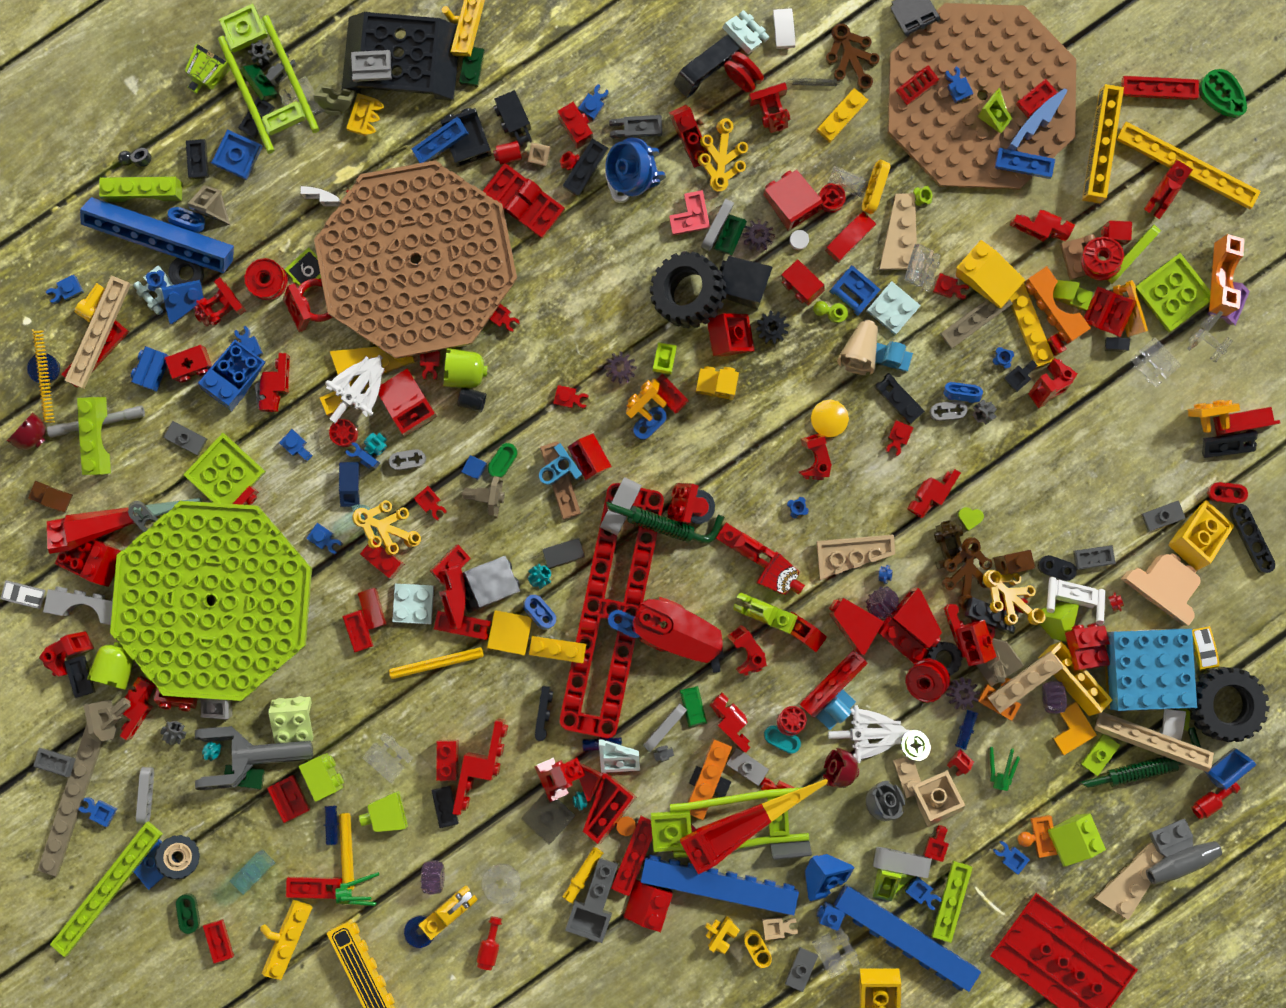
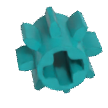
M372 433L364 441L366 445L364 450L371 456L374 453L379 456L387 448L385 444L387 439L380 433L377 435Z
M537 564L528 570L530 573L528 581L532 586L542 589L551 583L549 579L551 571L548 567Z

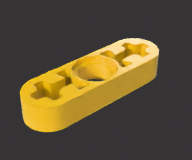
M882 159L878 160L874 165L861 206L862 211L873 214L878 208L890 170V163Z

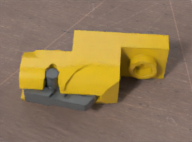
M465 885L418 926L429 940H432L478 899L470 893V889Z

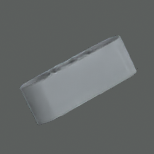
M624 477L612 504L630 510L642 485ZM608 509L600 528L618 536L627 517L611 512Z
M876 847L873 867L928 878L932 858Z

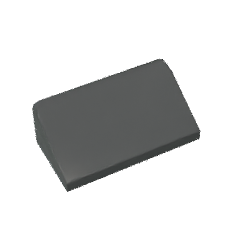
M579 538L542 549L548 568L585 557Z
M809 841L770 844L773 859L812 855Z

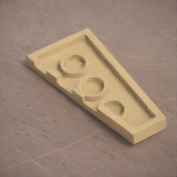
M913 193L896 194L879 270L917 269L915 195Z
M893 534L816 541L820 580L852 568H857L863 564L895 555Z
M1150 842L1094 898L1129 920L1151 885L1146 875V870L1165 857L1157 852L1154 844Z

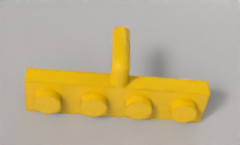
M464 0L460 16H454L447 6L442 8V12L448 21L458 24L451 53L454 56H471L485 0Z
M293 900L279 933L272 932L265 924L260 927L261 932L267 939L275 941L262 971L264 976L282 980L313 908L310 904Z

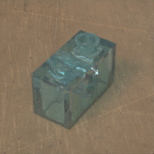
M262 849L244 865L230 882L244 895L276 862Z

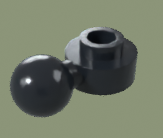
M139 148L133 153L122 151L118 155L119 163L124 166H129L133 162L137 167H145L152 159L151 154L146 148Z

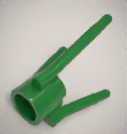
M990 747V782H994L993 788L1008 791L1020 757H1016L1009 774L1014 749L1012 748L1008 756L1005 772H998L996 776L993 747Z
M379 872L340 884V888H336V904L376 906V902H369L372 899L371 897L352 896V889L347 887L377 877Z

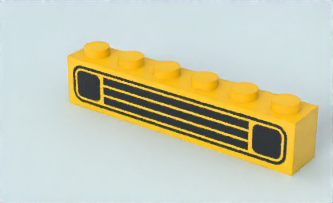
M1105 84L1099 91L1082 201L1101 204L1107 198L1124 87Z
M349 919L330 929L327 935L363 1008H395L393 1005L395 1003L391 993H387L384 987L386 982L382 975L379 976L376 970L377 964L373 957L370 958L367 952L369 950L365 940H361L358 934L360 930L356 922H352Z

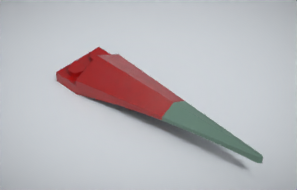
M202 498L189 499V500H181V501L203 502V501H202ZM179 501L146 506L155 516L169 512ZM128 507L65 515L63 519L47 521V549L49 554L70 551L84 543L135 522L128 514ZM134 507L133 513H139L142 520L144 516L141 514V507L139 509Z

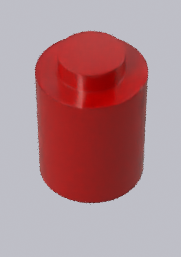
M518 141L498 145L496 150H493L495 161H499L500 165L522 160Z

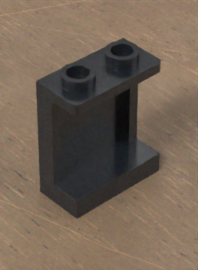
M466 108L457 115L449 114L440 120L443 127L458 117L469 133L450 147L456 167L492 155L476 108Z

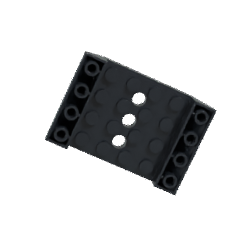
M362 12L348 18L341 91L348 89L361 93L362 88L434 94L435 99L454 101L458 56H454L451 53L457 25L434 17ZM398 31H405L406 35L404 38L398 39L396 37ZM402 49L404 54L401 57H395V50ZM390 50L392 80L359 82L352 80L351 52ZM396 67L402 69V73L399 76L392 74L393 69Z

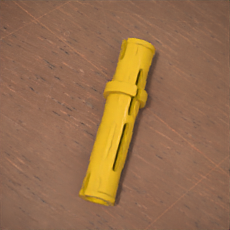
M593 846L576 876L570 880L571 884L562 896L570 903L574 902L581 888L584 889L585 882L598 863L599 858L604 854L603 851Z

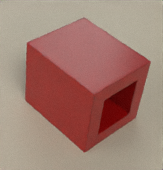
M1109 220L1102 227L1101 237L1113 238L1119 244H1128L1132 240V221Z

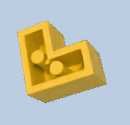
M704 366V369L700 368L696 394L733 400L739 372H735V369L731 367H724L719 372L715 371L713 367Z

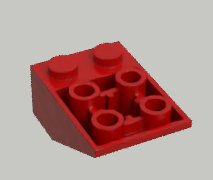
M408 368L380 385L378 394L405 437L438 417Z
M94 539L70 551L59 552L55 564L92 583L109 587L116 570L117 554L122 550Z

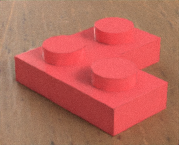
M703 190L685 193L684 199L687 212L669 216L673 236L710 229Z

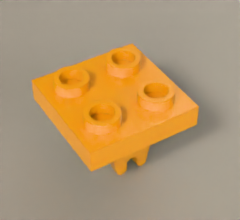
M655 378L651 381L647 380L641 386L640 393L638 395L634 393L628 399L626 414L631 419L637 412L649 421L653 419V416L643 407L651 398L662 408L666 406V402L657 394L660 383Z
M1217 400L1209 404H1194V408L1187 409L1189 417H1200L1203 432L1209 433L1211 432L1210 416L1219 415L1222 429H1230L1229 413L1240 411L1239 403H1232V400Z

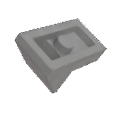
M201 698V717L229 719L232 717V700Z

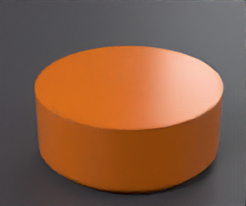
M630 816L621 817L617 822V831L623 836L632 835L636 828L635 820Z

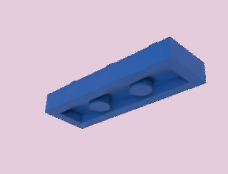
M456 117L414 146L412 151L419 163L429 162L469 133L460 118Z
M999 148L994 168L1051 179L1055 159Z

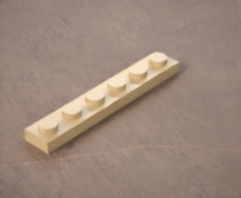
M111 275L64 381L85 389L131 286L129 282Z
M1105 712L1098 714L1095 731L1209 772L1211 769L1213 752Z

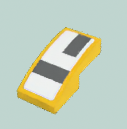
M1210 626L1193 629L1194 655L1200 671L1219 667L1218 653Z

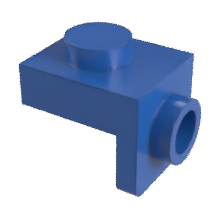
M824 902L823 906H819L816 914L819 917L818 921L820 924L837 931L845 915L844 911L834 908L832 904Z

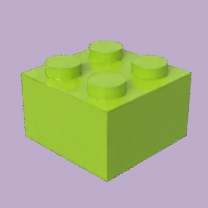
M328 753L299 766L315 802L344 788L342 785L344 784L343 778L340 773L337 774L334 768L336 763Z

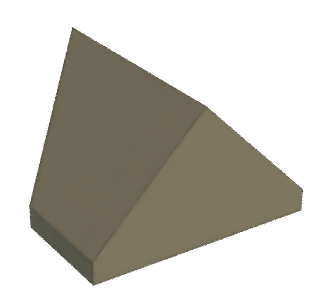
M204 185L188 202V207L193 212L230 225L221 190Z

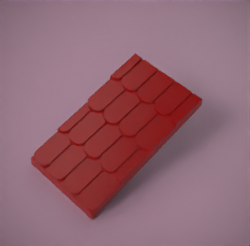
M1035 893L990 955L1058 1008H1111L1138 971L1137 968L1037 893Z

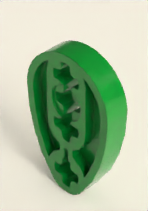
M1215 69L1202 78L1199 84V94L1209 107L1220 114L1232 118H1239L1247 111L1246 97L1242 87L1232 73L1224 69ZM1214 78V83L1210 84L1208 81ZM1220 84L1222 88L1216 91V86ZM1227 92L1228 95L1223 98L1221 95ZM1240 106L1239 111L1235 112V107Z

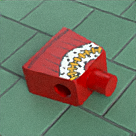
M777 551L769 561L767 568L763 570L756 581L757 584L782 595H786L789 589L799 595L805 586L796 580L800 571Z

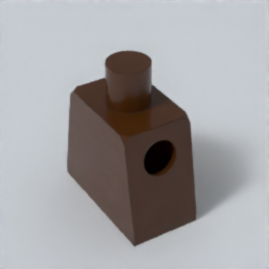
M1031 549L993 557L996 571L1001 575L1035 569Z

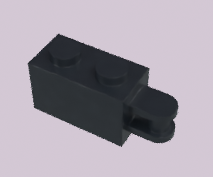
M513 90L494 98L496 105L493 108L497 117H502L503 122L501 126L504 133H509L511 138L515 136L520 147L524 143L533 142L528 132L531 129V125L516 91ZM525 132V135L519 137V134Z

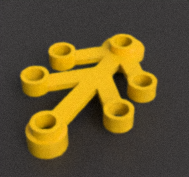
M727 118L717 123V131L721 134L719 152L712 144V136L705 135L700 139L701 145L707 149L716 162L717 170L710 164L711 157L706 153L698 157V163L710 175V186L717 192L724 191L728 187V180L746 169L745 162L739 160L734 163L733 168L724 173L726 164L738 155L748 151L747 143L740 142L736 145L735 149L727 154L729 133L733 130V123ZM724 123L728 124V129L724 127ZM705 138L709 140V144L704 142ZM740 145L744 147V151L740 150ZM702 157L707 159L706 163L702 161ZM737 164H741V170L738 169ZM718 179H721L722 185L718 184Z
M387 500L370 510L365 508L356 509L352 515L353 523L363 528L368 538V545L371 548L379 547L383 541L388 555L398 553L399 547L396 543H392L388 533L404 539L405 545L410 548L420 544L421 536L418 532H406L389 525L397 520L406 519L409 516V511L406 508H400L396 513L381 520H377L373 516L381 512L387 513L392 509V504ZM383 504L387 505V510L383 508ZM400 511L404 513V517L400 515ZM361 514L365 517V520L361 519ZM371 526L377 529L380 537L374 535ZM373 539L377 541V545L373 544ZM390 546L394 548V552L390 550Z
M988 570L984 573L983 582L990 588L992 597L990 610L997 613L1003 609V603L999 597L1000 591L1004 597L1007 612L1004 621L1007 625L1011 626L1018 621L1013 604L1028 616L1029 623L1038 625L1045 621L1043 610L1039 608L1032 610L1018 597L1030 598L1034 596L1036 591L1033 586L1007 588L1003 584L1008 582L1013 586L1019 584L1021 576L1018 573L1001 575L996 570Z

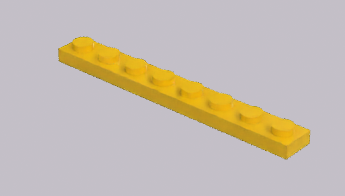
M1128 122L1123 124L1116 138L1118 142L1169 168L1176 159L1193 169L1188 178L1248 209L1253 208L1261 192Z

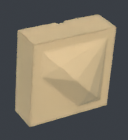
M532 142L528 162L546 166L550 146Z

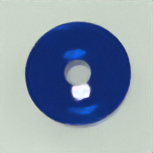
M47 353L46 355L37 356L47 357V359H40L38 361H48L47 363L39 364H47L46 368L48 370L44 372H49L40 376H50L49 378H42L41 380H50L42 383H52L60 374L58 360ZM34 355L28 362L27 371L30 378L39 383V377L37 376L39 374L37 372L38 366L36 365L38 362H36L37 358Z
M414 916L405 925L404 936L411 946L423 948L433 941V939L429 940L424 932L421 935L417 933V929L420 928L418 925L428 916Z

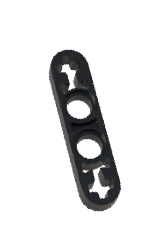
M1244 504L1232 506L1229 512L1230 517L1255 568L1260 573L1272 572L1275 569V560L1249 508ZM1238 509H1239V510H1241V509L1243 510V513L1241 514V516H1237V515H1236V512H1238ZM1244 519H1248L1247 522H1242L1241 524L1239 522L1243 521ZM1247 524L1253 529L1251 535L1244 533L1243 529ZM1254 542H1258L1261 545V550L1258 553L1252 549ZM1265 553V556H1262V558L1257 559L1256 556H1260ZM1268 561L1269 565H1267V568H1262L1261 565Z

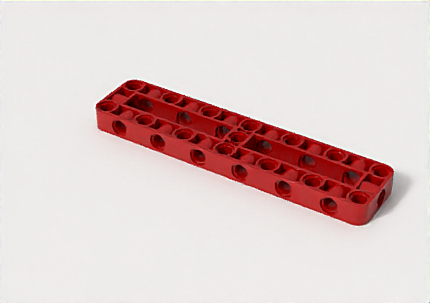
M614 483L608 487L600 526L608 511L606 501L612 503L614 497H612L611 492L613 489L619 488L621 483ZM641 488L632 506L640 507L661 516L664 498L658 491ZM657 496L660 503L657 506L650 505V497ZM640 526L624 602L605 599L618 536L615 534L607 536L603 532L604 529L599 527L576 643H580L584 638L589 639L591 646L585 650L583 663L571 662L560 715V724L566 730L603 738H611L616 734L636 638L617 631L600 716L583 713L582 705L600 619H608L609 617L607 607L614 604L618 610L625 613L629 608H633L637 612L640 604L644 601L657 532ZM645 533L652 536V541L648 544L641 541V536ZM599 563H604L607 567L606 572L603 574L596 572V566ZM636 571L644 573V579L640 582L635 581L633 578V574ZM592 600L597 601L599 604V608L595 612L588 609V604ZM616 616L614 620L619 621V623H621L622 618L620 616ZM619 647H627L629 654L626 657H620L618 655ZM579 676L582 678L583 685L581 687L573 685L572 680L574 677ZM614 684L619 685L621 688V692L618 695H613L610 692V687ZM566 715L574 716L575 723L573 725L565 723L564 718ZM604 723H611L613 731L605 733L602 730V725Z

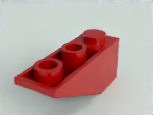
M684 105L669 112V115L693 167L696 168L700 166L698 157L704 153L709 155V153L700 143L702 135L691 108ZM702 157V161L706 163L707 159Z

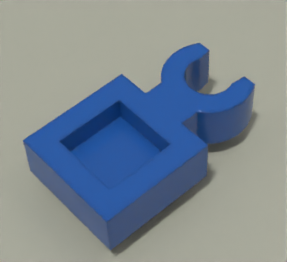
M956 66L954 68L955 75H950L947 70L945 78L951 82L947 88L954 102L958 103L971 97L974 93L966 77L960 79V69Z
M599 84L594 88V95L592 96L588 93L578 108L581 113H584L592 120H595L604 107V103L601 100L606 99L609 94L607 89L603 94L598 93L601 88Z
M74 274L57 282V289L50 288L46 291L48 295L55 293V298L50 300L53 304L59 303L62 297L68 301L84 293Z
M243 326L245 329L244 335H240L237 330L234 331L235 336L242 341L240 343L258 357L263 355L256 337L250 338L251 332L247 326Z
M319 523L314 526L306 538L321 549L328 546V550L333 554H337V551L333 549L335 543L340 546L343 545L340 540L331 539L334 533Z
M84 798L83 800L88 802L89 806L88 808L81 806L79 811L83 813L90 812L89 819L108 827L117 808L101 800L95 804L92 798Z
M1000 840L999 843L1003 845V850L998 852L996 849H993V852L998 856H1004L1001 862L1019 875L1030 859L1014 846L1009 850L1008 845Z
M918 876L913 879L905 890L906 893L920 904L925 900L931 910H935V907L931 905L933 899H937L939 902L942 901L938 895L930 894L933 888Z

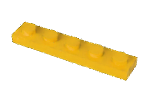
M1023 284L1010 298V301L1013 303L1011 308L1031 358L1038 365L1037 367L1050 363L1054 356L1025 284Z

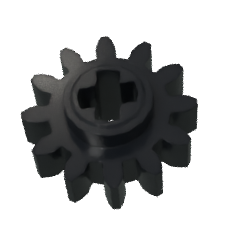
M771 310L768 316L763 313L761 315L763 321L757 320L756 322L761 327H757L755 331L761 332L758 337L759 339L766 338L765 344L772 340V344L775 345L776 339L783 342V336L781 335H788V331L784 329H787L790 325L788 323L784 324L786 316L780 318L779 311L776 315H773ZM771 324L775 325V329L773 332L770 331L769 326H771Z

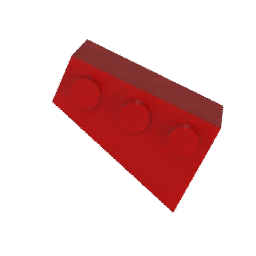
M605 772L603 773L600 786L596 792L595 800L583 832L597 844H601L637 798L626 787Z

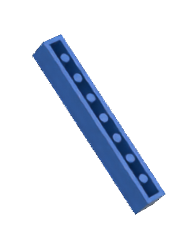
M93 197L80 209L81 225L224 273L233 261V245Z
M652 854L650 857H645L641 883L784 914H795L799 891L795 889L794 885L784 883L783 886L776 885L775 881L764 879V882L757 881V877L745 875V878L737 876L738 873L726 871V874L718 872L719 869L713 867L698 874L692 863L683 865L680 864L681 861L676 859L665 861L661 860V856Z
M847 884L844 885L833 903L837 909L844 911V917L849 915L854 918L852 922L862 928L865 925L870 929L869 933L879 938L882 936L887 939L886 944L894 949L896 947L903 950L902 954L911 960L915 957L920 961L919 965L927 970L930 968L937 971L935 975L944 981L948 978L953 982L952 986L960 991L965 989L970 992L981 974L977 967Z

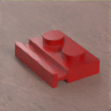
M294 775L267 788L283 823L311 810Z

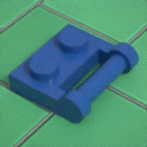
M851 265L829 292L832 295L838 296L859 316L881 289ZM844 285L863 302L859 305L843 292L840 287Z

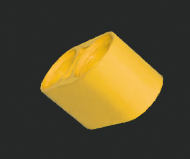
M754 929L746 931L744 942L755 964L760 968L768 967L772 962V957L760 933ZM752 935L758 937V941L755 944L748 943V938ZM760 953L768 955L767 959L763 962L757 960Z

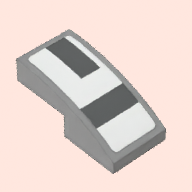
M5 580L0 599L40 609L45 590Z

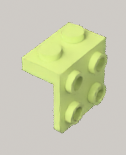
M298 696L287 699L278 698L271 701L268 714L276 744L313 741L314 736L309 716L312 704L311 697Z

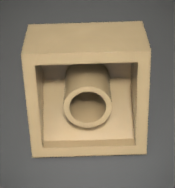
M948 771L912 786L919 810L927 826L963 812L965 804Z

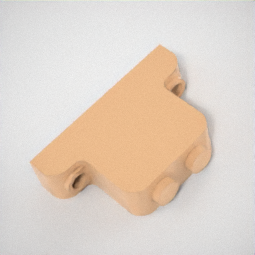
M1173 553L1170 555H1159L1146 572L1136 568L1135 570L1127 571L1123 575L1122 581L1182 626H1189L1193 621L1195 614L1193 608L1187 604V601L1200 585V577L1196 574L1197 571L1193 567L1182 564L1180 562L1181 559Z

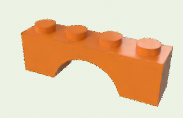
M1227 234L1214 243L1209 312L1228 316L1240 309L1241 291L1234 288L1233 275L1238 262L1243 257V238Z
M1048 266L1028 278L1024 282L1027 292L1037 300L1038 308L1046 313L1048 322L1056 327L1059 338L1069 344L1091 328L1081 313L1069 314L1057 307L1053 299V291L1058 281Z
M713 738L688 803L712 799L732 749L731 745ZM708 808L690 810V815L704 820Z

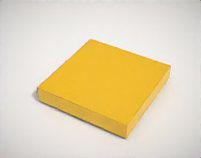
M495 610L487 648L526 655L532 624L531 617Z

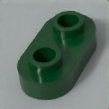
M190 893L181 895L176 900L179 928L183 933L191 934L200 926L197 899ZM185 900L190 901V906L185 905ZM189 919L193 921V926L188 924Z

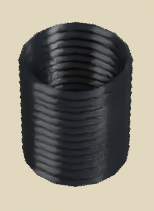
M462 387L457 406L481 413L487 394Z

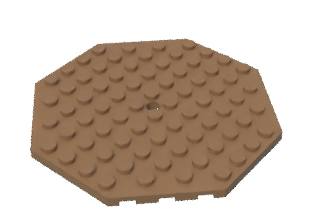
M944 3L937 10L941 22H934L926 26L924 30L919 29L913 32L890 53L888 134L939 187L1010 188L1012 190H1020L1033 176L994 168L998 149H1007L1018 131L1029 119L1018 108L1016 103L1044 79H1047L1057 92L1064 88L1068 90L1049 124L1045 128L1039 125L1030 140L1023 137L1015 150L1054 158L1075 138L1076 58L1023 5ZM929 65L939 78L938 83L909 105H906L897 94L896 89ZM956 66L960 69V79L966 77L974 93L971 97L958 103L954 102L947 88L951 82L945 78L947 70L950 75H955L954 68ZM918 79L917 81L920 83L922 87H924V84L921 82L920 79ZM912 83L911 86H912V88H913V89L916 91V93H917L918 90L916 89V87H915V86L913 85V83ZM999 87L1007 111L1013 118L1002 133L997 132L977 117ZM905 88L904 91L908 94L909 97H912L908 89ZM986 92L987 99L980 100L977 97V93Z
M437 161L360 174L354 186L347 192L337 210L332 213L322 231L314 239L328 314L395 359L446 350L447 348L452 349L472 345L517 280L503 205L487 196L486 193L474 185L472 186L464 181L463 178L449 171ZM413 255L421 257V261L418 264L411 262Z

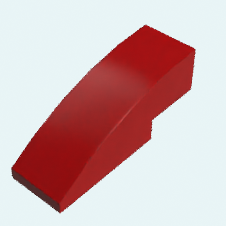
M862 211L826 247L825 251L836 262L840 263L876 226V223Z
M453 566L440 571L446 589L439 593L450 628L458 629L461 628L464 616L465 585L461 566Z

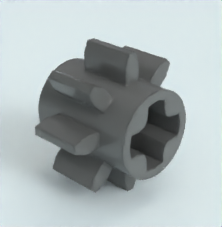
M261 40L256 44L252 43V50L248 51L253 56L251 60L254 63L259 61L261 66H263V63H270V56L274 54L269 50V43L264 45Z
M983 399L973 406L975 411L972 416H974L978 423L984 422L987 425L997 417L994 414L997 408H995L991 401L985 403Z
M178 721L167 722L160 732L163 735L162 740L169 745L180 744L187 733L183 731L185 726Z

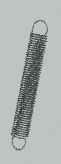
M802 78L799 83L792 85L828 86L826 83L832 81V79H819L816 84L809 85L807 83L812 81L813 78Z

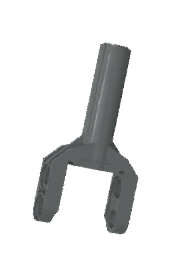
M232 726L195 730V740L204 742L232 740V771L234 774L201 777L195 780V789L235 788L245 778L253 765L312 760V742L300 741L252 745Z

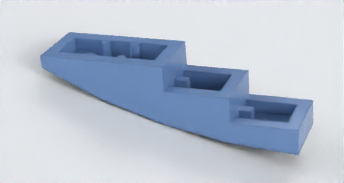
M1064 88L1037 109L1021 127L1007 149L1015 151L1023 137L1030 140L1039 125L1045 128L1051 121L1068 90Z

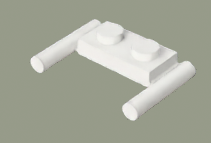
M1055 577L1049 578L1047 612L1053 613L1055 611V599L1088 608L1097 606L1096 624H1104V589L1096 590L1095 588L1057 580Z

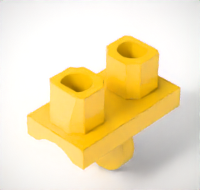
M726 916L719 929L717 927L721 922L717 919L713 924L706 923L705 925L709 930L705 935L707 938L711 939L712 935L715 934L708 945L709 950L712 952L716 950L725 954L730 944L724 941L723 937L725 934H728L735 938L740 931L728 916Z

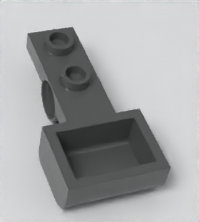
M599 858L585 903L575 900L565 931L603 943L612 916V912L603 909L618 863Z

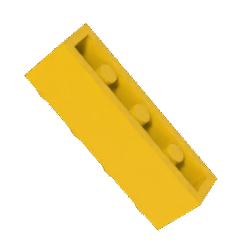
M1062 641L1050 645L1038 657L1040 659L1052 651L1064 667L1053 676L1088 716L1101 713L1113 701L1086 669L1074 670L1070 651Z

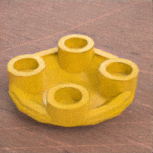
M824 400L818 403L812 410V426L817 433L825 437L838 436L843 433L848 425V412L844 405L838 401Z

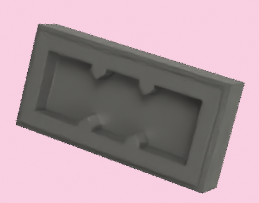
M172 421L163 437L198 456L208 440Z
M1179 500L1141 514L1148 532L1185 519Z
M1113 545L1073 551L1077 570L1116 564Z
M39 748L33 767L64 777H70L76 758L45 748Z
M799 947L785 985L804 992L818 954Z

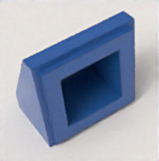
M470 455L462 473L479 480L487 463Z

